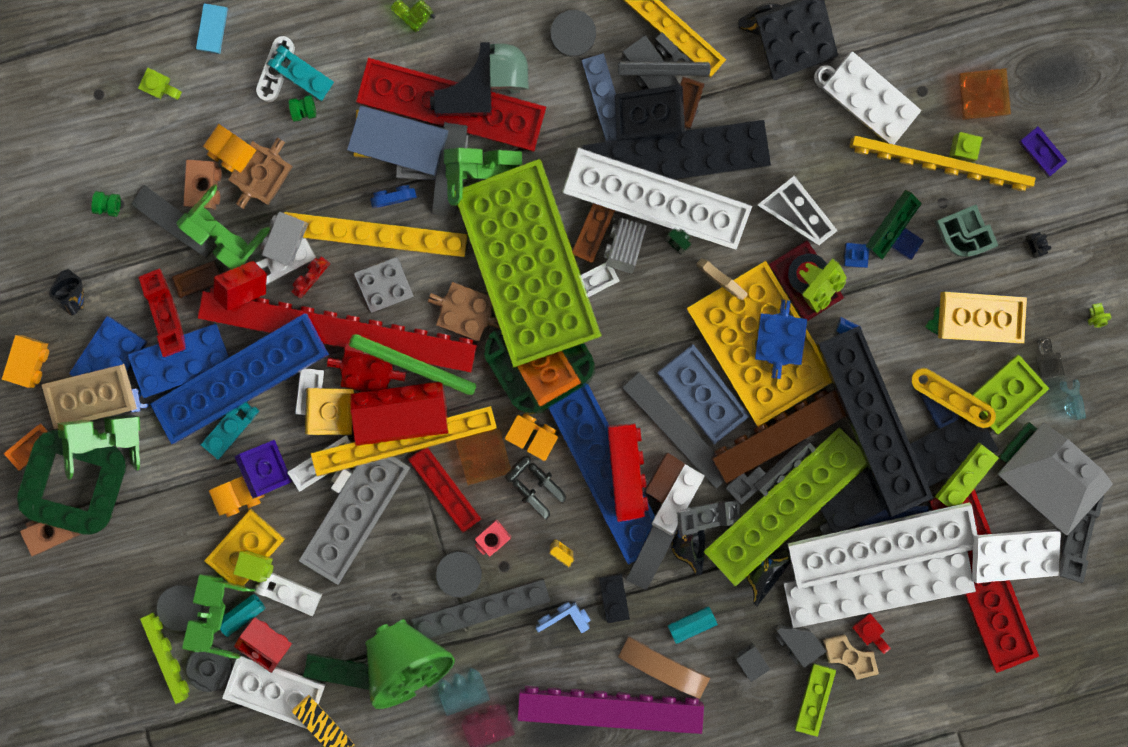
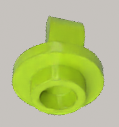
M1102 303L1093 304L1092 308L1089 309L1091 318L1087 320L1089 325L1099 328L1108 324L1111 315L1110 313H1104Z

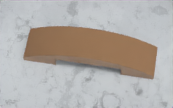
M629 636L618 656L646 674L699 699L710 680V677L690 667L687 668Z

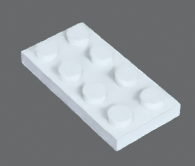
M853 51L846 56L821 88L885 143L893 145L922 111Z
M1048 529L974 535L972 581L983 583L1058 576L1061 531Z
M239 654L240 658L235 661L223 699L306 728L292 713V709L308 695L319 705L326 684L278 667L270 673L249 657Z

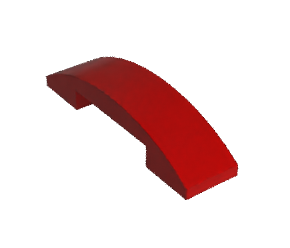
M159 268L139 276L144 297L148 300L158 332L157 340L162 356L165 358L185 350V338L179 315L161 269Z

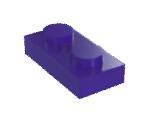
M1039 126L1019 141V144L1047 177H1050L1068 162Z

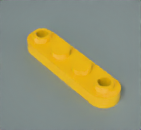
M919 368L912 374V385L916 390L976 426L987 428L995 422L996 414L990 405L930 369ZM920 376H927V381L921 383L919 381ZM982 411L988 413L984 419L979 417V413Z

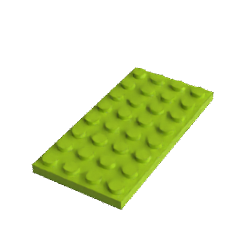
M538 159L464 187L462 199L458 206L513 367L602 337L542 161Z

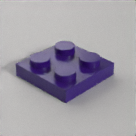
M275 440L234 456L252 499L293 482L287 473V467Z

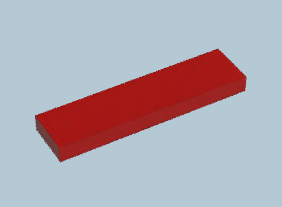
M429 447L421 449L408 459L463 533L482 519Z

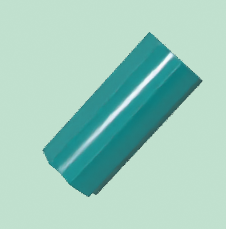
M254 593L225 614L220 628L222 633L229 637L264 611L266 608L263 602Z
M708 606L669 624L668 628L675 643L678 644L718 624Z

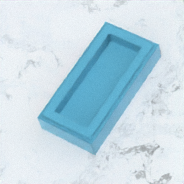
M204 3L196 45L197 50L220 54L228 12L227 7Z

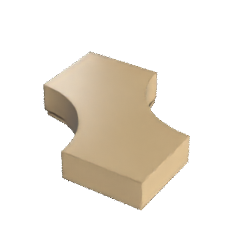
M701 258L696 263L700 270L734 297L743 300L748 295L736 282L719 271L709 261Z
M845 634L822 639L827 661L829 663L846 665L852 670L856 680L879 674L873 651H860L854 648L849 643Z

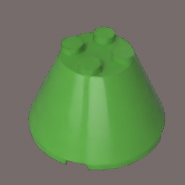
M400 620L390 627L388 624L380 626L375 631L377 635L365 642L367 647L370 703L372 706L374 705L375 709H385L417 696L415 691L424 685L430 688L450 671L455 662L453 655L407 624L405 620Z

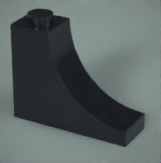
M480 42L478 59L471 72L463 80L451 87L434 90V96H430V110H435L436 117L492 116L490 42Z

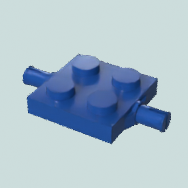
M781 300L780 313L774 315L761 313L755 359L768 361L773 364L771 378H775L776 370L778 369L777 379H781L782 365L802 364L807 319L795 318L789 315L791 303L789 300H787L786 309H784L785 300Z

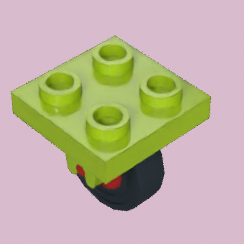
M806 253L798 256L792 261L788 270L790 285L795 291L803 295L809 307L816 313L829 305L833 294L836 291L839 292L846 284L845 280L847 279L838 262L832 259L827 264L822 257L816 254Z

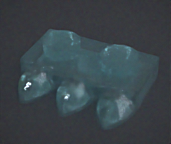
M470 668L468 672V683L458 673L455 674L453 679L454 688L444 679H441L439 682V697L446 716L490 700L481 674L473 668Z

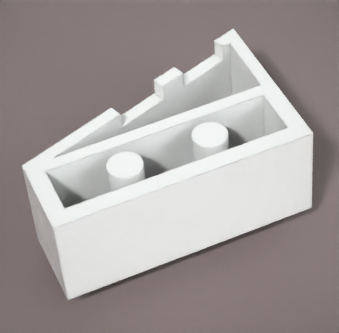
M795 176L758 204L759 207L818 245L837 232V229Z

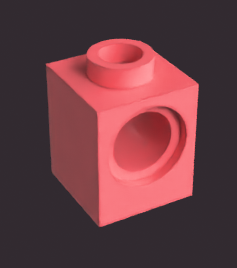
M496 519L476 536L475 540L477 543L475 546L483 555L487 553L490 557L511 539V535ZM487 534H495L498 542L495 545L487 544L485 541Z

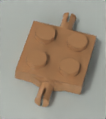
M277 137L270 149L252 141L250 146L256 149V152L241 173L235 169L228 179L243 192L235 204L244 209L251 197L259 199L267 205L271 203L293 168L292 165L285 162L278 154L285 144L284 141Z
M452 282L444 298L432 293L429 296L428 302L440 306L437 326L480 341L482 333L488 325L500 329L499 324H497V318L492 317L493 306L487 294Z

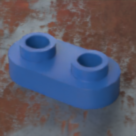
M404 185L397 187L396 192L387 193V190L373 193L374 197L370 198L372 208H380L413 200L417 196L415 188Z

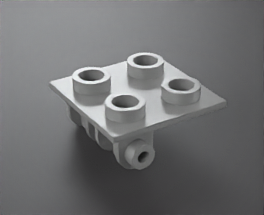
M397 256L354 272L371 313L414 297L402 269L400 259Z

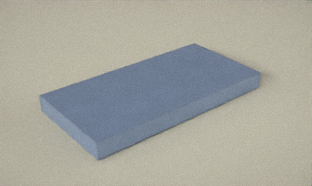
M360 106L347 150L436 176L449 131Z
M694 344L657 372L714 445L750 417Z

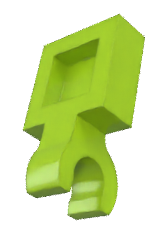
M147 68L138 87L141 91L158 99H161L163 94L179 100L182 93L168 85L169 77L150 68Z

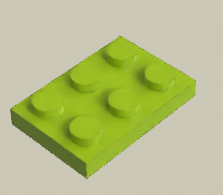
M1016 355L972 395L994 409L996 419L989 428L996 435H999L1045 394L1049 388L1022 357ZM985 411L979 413L982 419L988 415Z

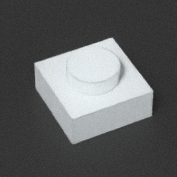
M350 469L337 471L331 480L334 483L331 489L340 493L353 471Z

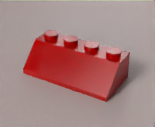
M441 382L350 394L351 416L356 446L448 433L446 397L443 383Z
M635 423L608 425L616 519L620 522L645 517L644 511H648L647 497H643L642 488H646L645 474L640 473V465H644L643 451H638V442L642 441L641 428H636Z

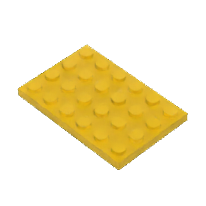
M766 261L733 280L748 293L743 300L734 297L721 287L686 308L757 427L832 383L816 343L807 328L802 364L782 365L781 379H777L778 369L776 370L775 378H771L773 364L768 361L755 359L761 313L778 314L780 313L781 300H785L784 309H786V303L789 300ZM790 303L789 315L800 318L792 303Z

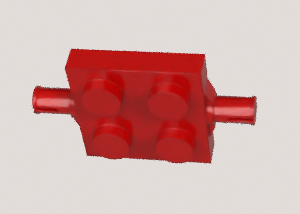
M346 345L342 360L329 357L327 361V367L341 370V387L365 392L388 389L391 379L404 382L406 378V372L393 370L391 363L349 345Z

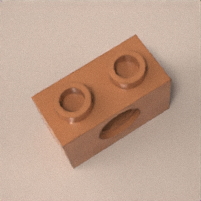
M186 160L184 207L192 208L214 184L217 185L218 181H221L222 170L218 168V163L214 161ZM207 179L209 183L208 188L205 191H200L198 187L199 182ZM216 190L215 195L205 205V209L216 210V204L219 205L220 191Z
M36 521L26 523L27 528L20 531L31 556L40 554L80 535L76 532L51 526L53 528V535L50 537L45 533L47 524Z

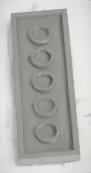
M396 457L357 466L299 562L339 585L411 466Z

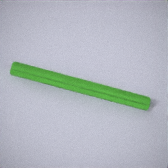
M355 334L350 338V347L433 381L441 382L443 385L457 391L473 395L476 389V384L362 336Z

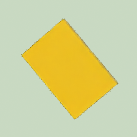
M250 509L204 561L227 582L244 586L250 579L234 575L239 553L250 551L270 557L285 538L256 512Z

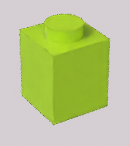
M962 132L957 133L953 137L949 158L971 163L978 160L983 137Z
M242 551L239 553L234 575L257 582L267 581V578H270L273 572V565H271L273 559L250 551Z

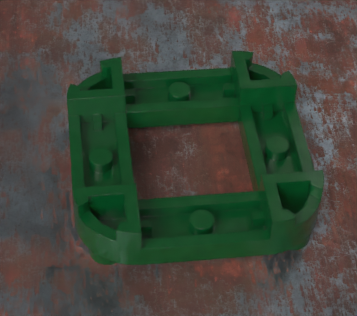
M501 329L497 332H492L488 336L489 338L485 345V359L512 404L519 411L528 415L542 413L586 386L595 374L594 359L585 343L562 350L581 383L540 406L519 369L513 367Z
M58 430L43 433L32 447L18 491L17 502L20 512L30 520L79 534L90 535L100 532L109 524L112 518L116 500L126 473V461L123 454L114 446L96 448L85 453H72L73 459L101 466L88 511L43 499L56 454L63 456L62 438L58 437Z

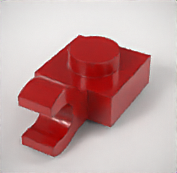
M871 613L866 614L852 626L867 646L873 641L883 654L891 649L880 636L885 630Z

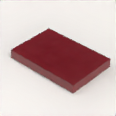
M806 240L768 265L801 318L809 321L842 300L844 296L840 291H836L831 297L829 305L816 313L809 307L803 295L795 291L790 285L788 270L792 261L806 253L816 254L809 241Z

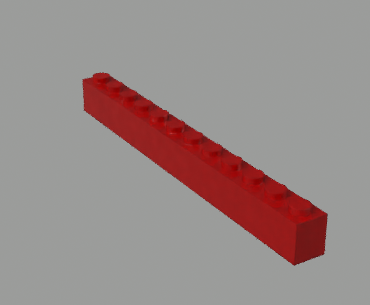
M210 288V292L203 291L198 319L272 333L299 316L307 314L324 344L346 348L352 335L357 334L430 365L472 372L477 345H473V340L460 337L458 342L450 340L451 335L437 333L436 337L427 336L428 331L414 328V333L405 331V326L392 324L391 328L382 327L383 322L369 319L367 324L359 322L360 317L346 315V319L337 318V313L325 310L323 315L314 313L315 308L301 306L300 310L291 309L292 304L278 301V306L269 304V299L256 298L255 301H249L226 311L214 299V288Z

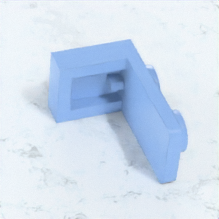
M566 602L557 608L558 612L552 616L546 614L537 620L539 624L536 625L537 632H540L570 614L580 632L583 633L590 629L588 622L591 620L584 609L580 611L575 602L572 604Z

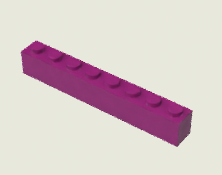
M525 686V689H520L518 721L702 734L704 704L699 702L698 698L687 697L683 701L676 700L674 696H662V699L653 698V695L649 694L630 697L629 693L619 692L614 696L607 695L605 691H594L593 694H586L584 690L571 689V692H561L560 688L553 687L548 688V691L538 690L536 686Z

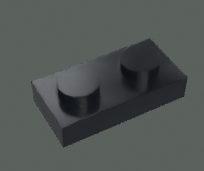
M622 573L599 577L607 624L630 620Z

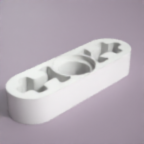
M280 36L274 40L256 88L257 95L265 102L276 100L285 79L281 74L276 76L270 74V67L267 65L268 61L277 54L276 49L278 45H283L284 42H287L286 45L291 53L294 54L295 51L293 42L285 36ZM286 59L281 65L287 68L291 61ZM268 76L270 79L276 80L278 82L277 84L272 82L270 88L273 90V94H268L267 97H264L265 93L262 91L263 87L267 88L269 86L270 81L265 80Z

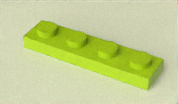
M154 612L140 618L174 702L178 704L189 697V686L180 676L181 668L176 658L173 659L170 652L172 646L169 639L165 638L162 633L163 625L159 617L155 616Z

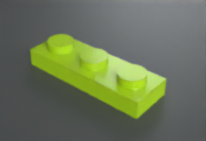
M978 443L935 497L948 507L962 504L999 457L981 443Z
M816 663L812 664L795 724V731L818 737L835 677V669Z

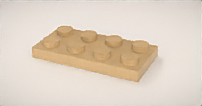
M125 364L42 384L54 429L58 428L57 423L80 420L90 421L137 409Z

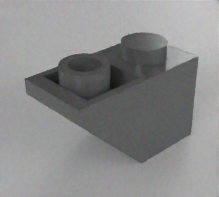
M776 625L774 627L778 632L774 636L782 647L787 644L791 650L788 655L796 665L801 663L805 668L826 652L810 629L793 628L784 625Z

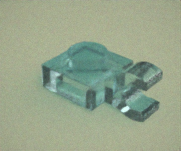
M1073 380L1072 389H1068L1066 381H1062L1060 388L1068 395L1067 402H1065L1066 414L1073 420L1085 419L1083 397L1079 391V380Z

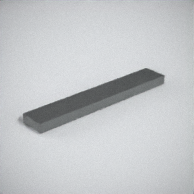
M638 372L622 388L698 470L705 475L711 484L718 488L724 481L711 459L715 456L712 449L645 377Z

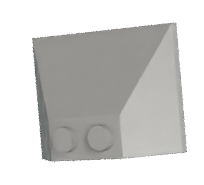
M1045 423L1038 427L997 473L999 477L1066 536L1113 485L1105 472L1069 439Z

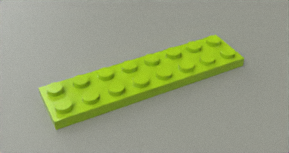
M839 427L813 453L807 456L798 467H795L782 482L772 488L766 496L760 499L713 542L704 553L736 587L867 467L860 447Z

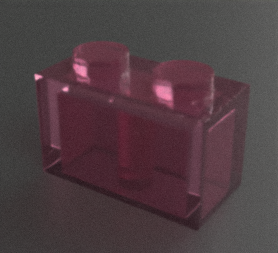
M500 704L492 705L487 708V712L478 714V712L471 713L465 716L466 720L462 722V728L470 747H484L515 735V727L506 704L502 706Z

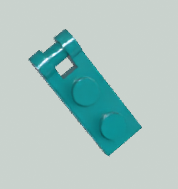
M279 45L276 49L277 54L273 59L270 58L267 65L319 101H322L334 81L282 45ZM285 58L291 61L287 68L281 65Z
M246 402L227 413L203 441L201 446L216 459H221L259 414L260 410L255 406L251 407ZM240 410L247 414L244 419L238 415Z

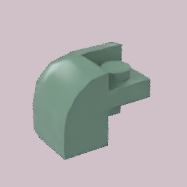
M490 44L491 90H510L511 93L529 90V69L523 52L510 44Z
M976 204L934 221L944 245L948 251L956 256H974L998 246L990 224H984Z

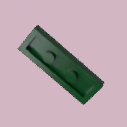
M905 190L865 246L881 260L884 259L922 204L912 192Z
M674 228L664 239L680 255L692 245L689 242L691 237L681 228L679 230Z
M312 653L308 654L303 677L369 690L367 664Z

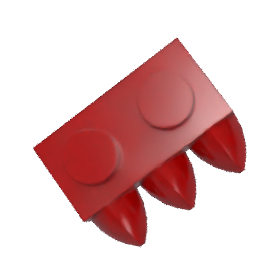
M322 256L319 259L314 258L307 267L309 269L304 277L300 275L292 285L295 288L291 292L298 298H303L331 263Z

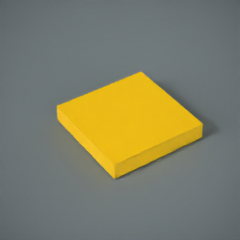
M307 388L305 434L352 435L350 394H354V389Z

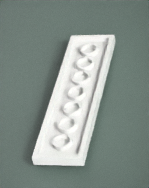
M578 147L562 190L565 194L671 229L676 228L679 230L681 228L687 234L737 250L752 208L749 204Z
M969 502L787 544L796 586L800 589L973 550L974 535H977L972 505Z
M967 551L800 589L797 588L795 580L783 582L793 628L976 592L974 581H972V571Z

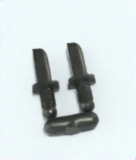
M524 456L511 467V470L505 475V480L512 482V486L523 496L521 501L524 504L528 501L547 520L550 517V512L534 495L536 491L534 489L528 490L523 483L521 484L520 480L515 479L528 467L529 471L539 480L537 484L540 487L544 485L561 503L566 500V495L550 479L552 476L550 472L545 474L535 463H531L529 456Z

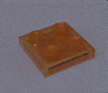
M1007 68L959 74L963 120L1011 115Z
M500 428L456 440L468 485L506 475L511 470Z

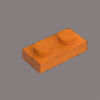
M41 423L3 453L18 471L27 466L35 441L43 433L48 432Z

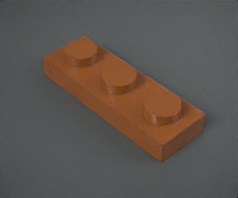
M595 203L592 204L572 251L574 256L593 263L615 210Z

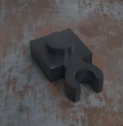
M1037 232L1025 236L1033 258L1048 254V251L1051 250L1045 233Z

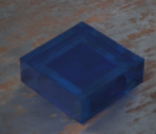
M905 228L891 248L912 260L924 240Z

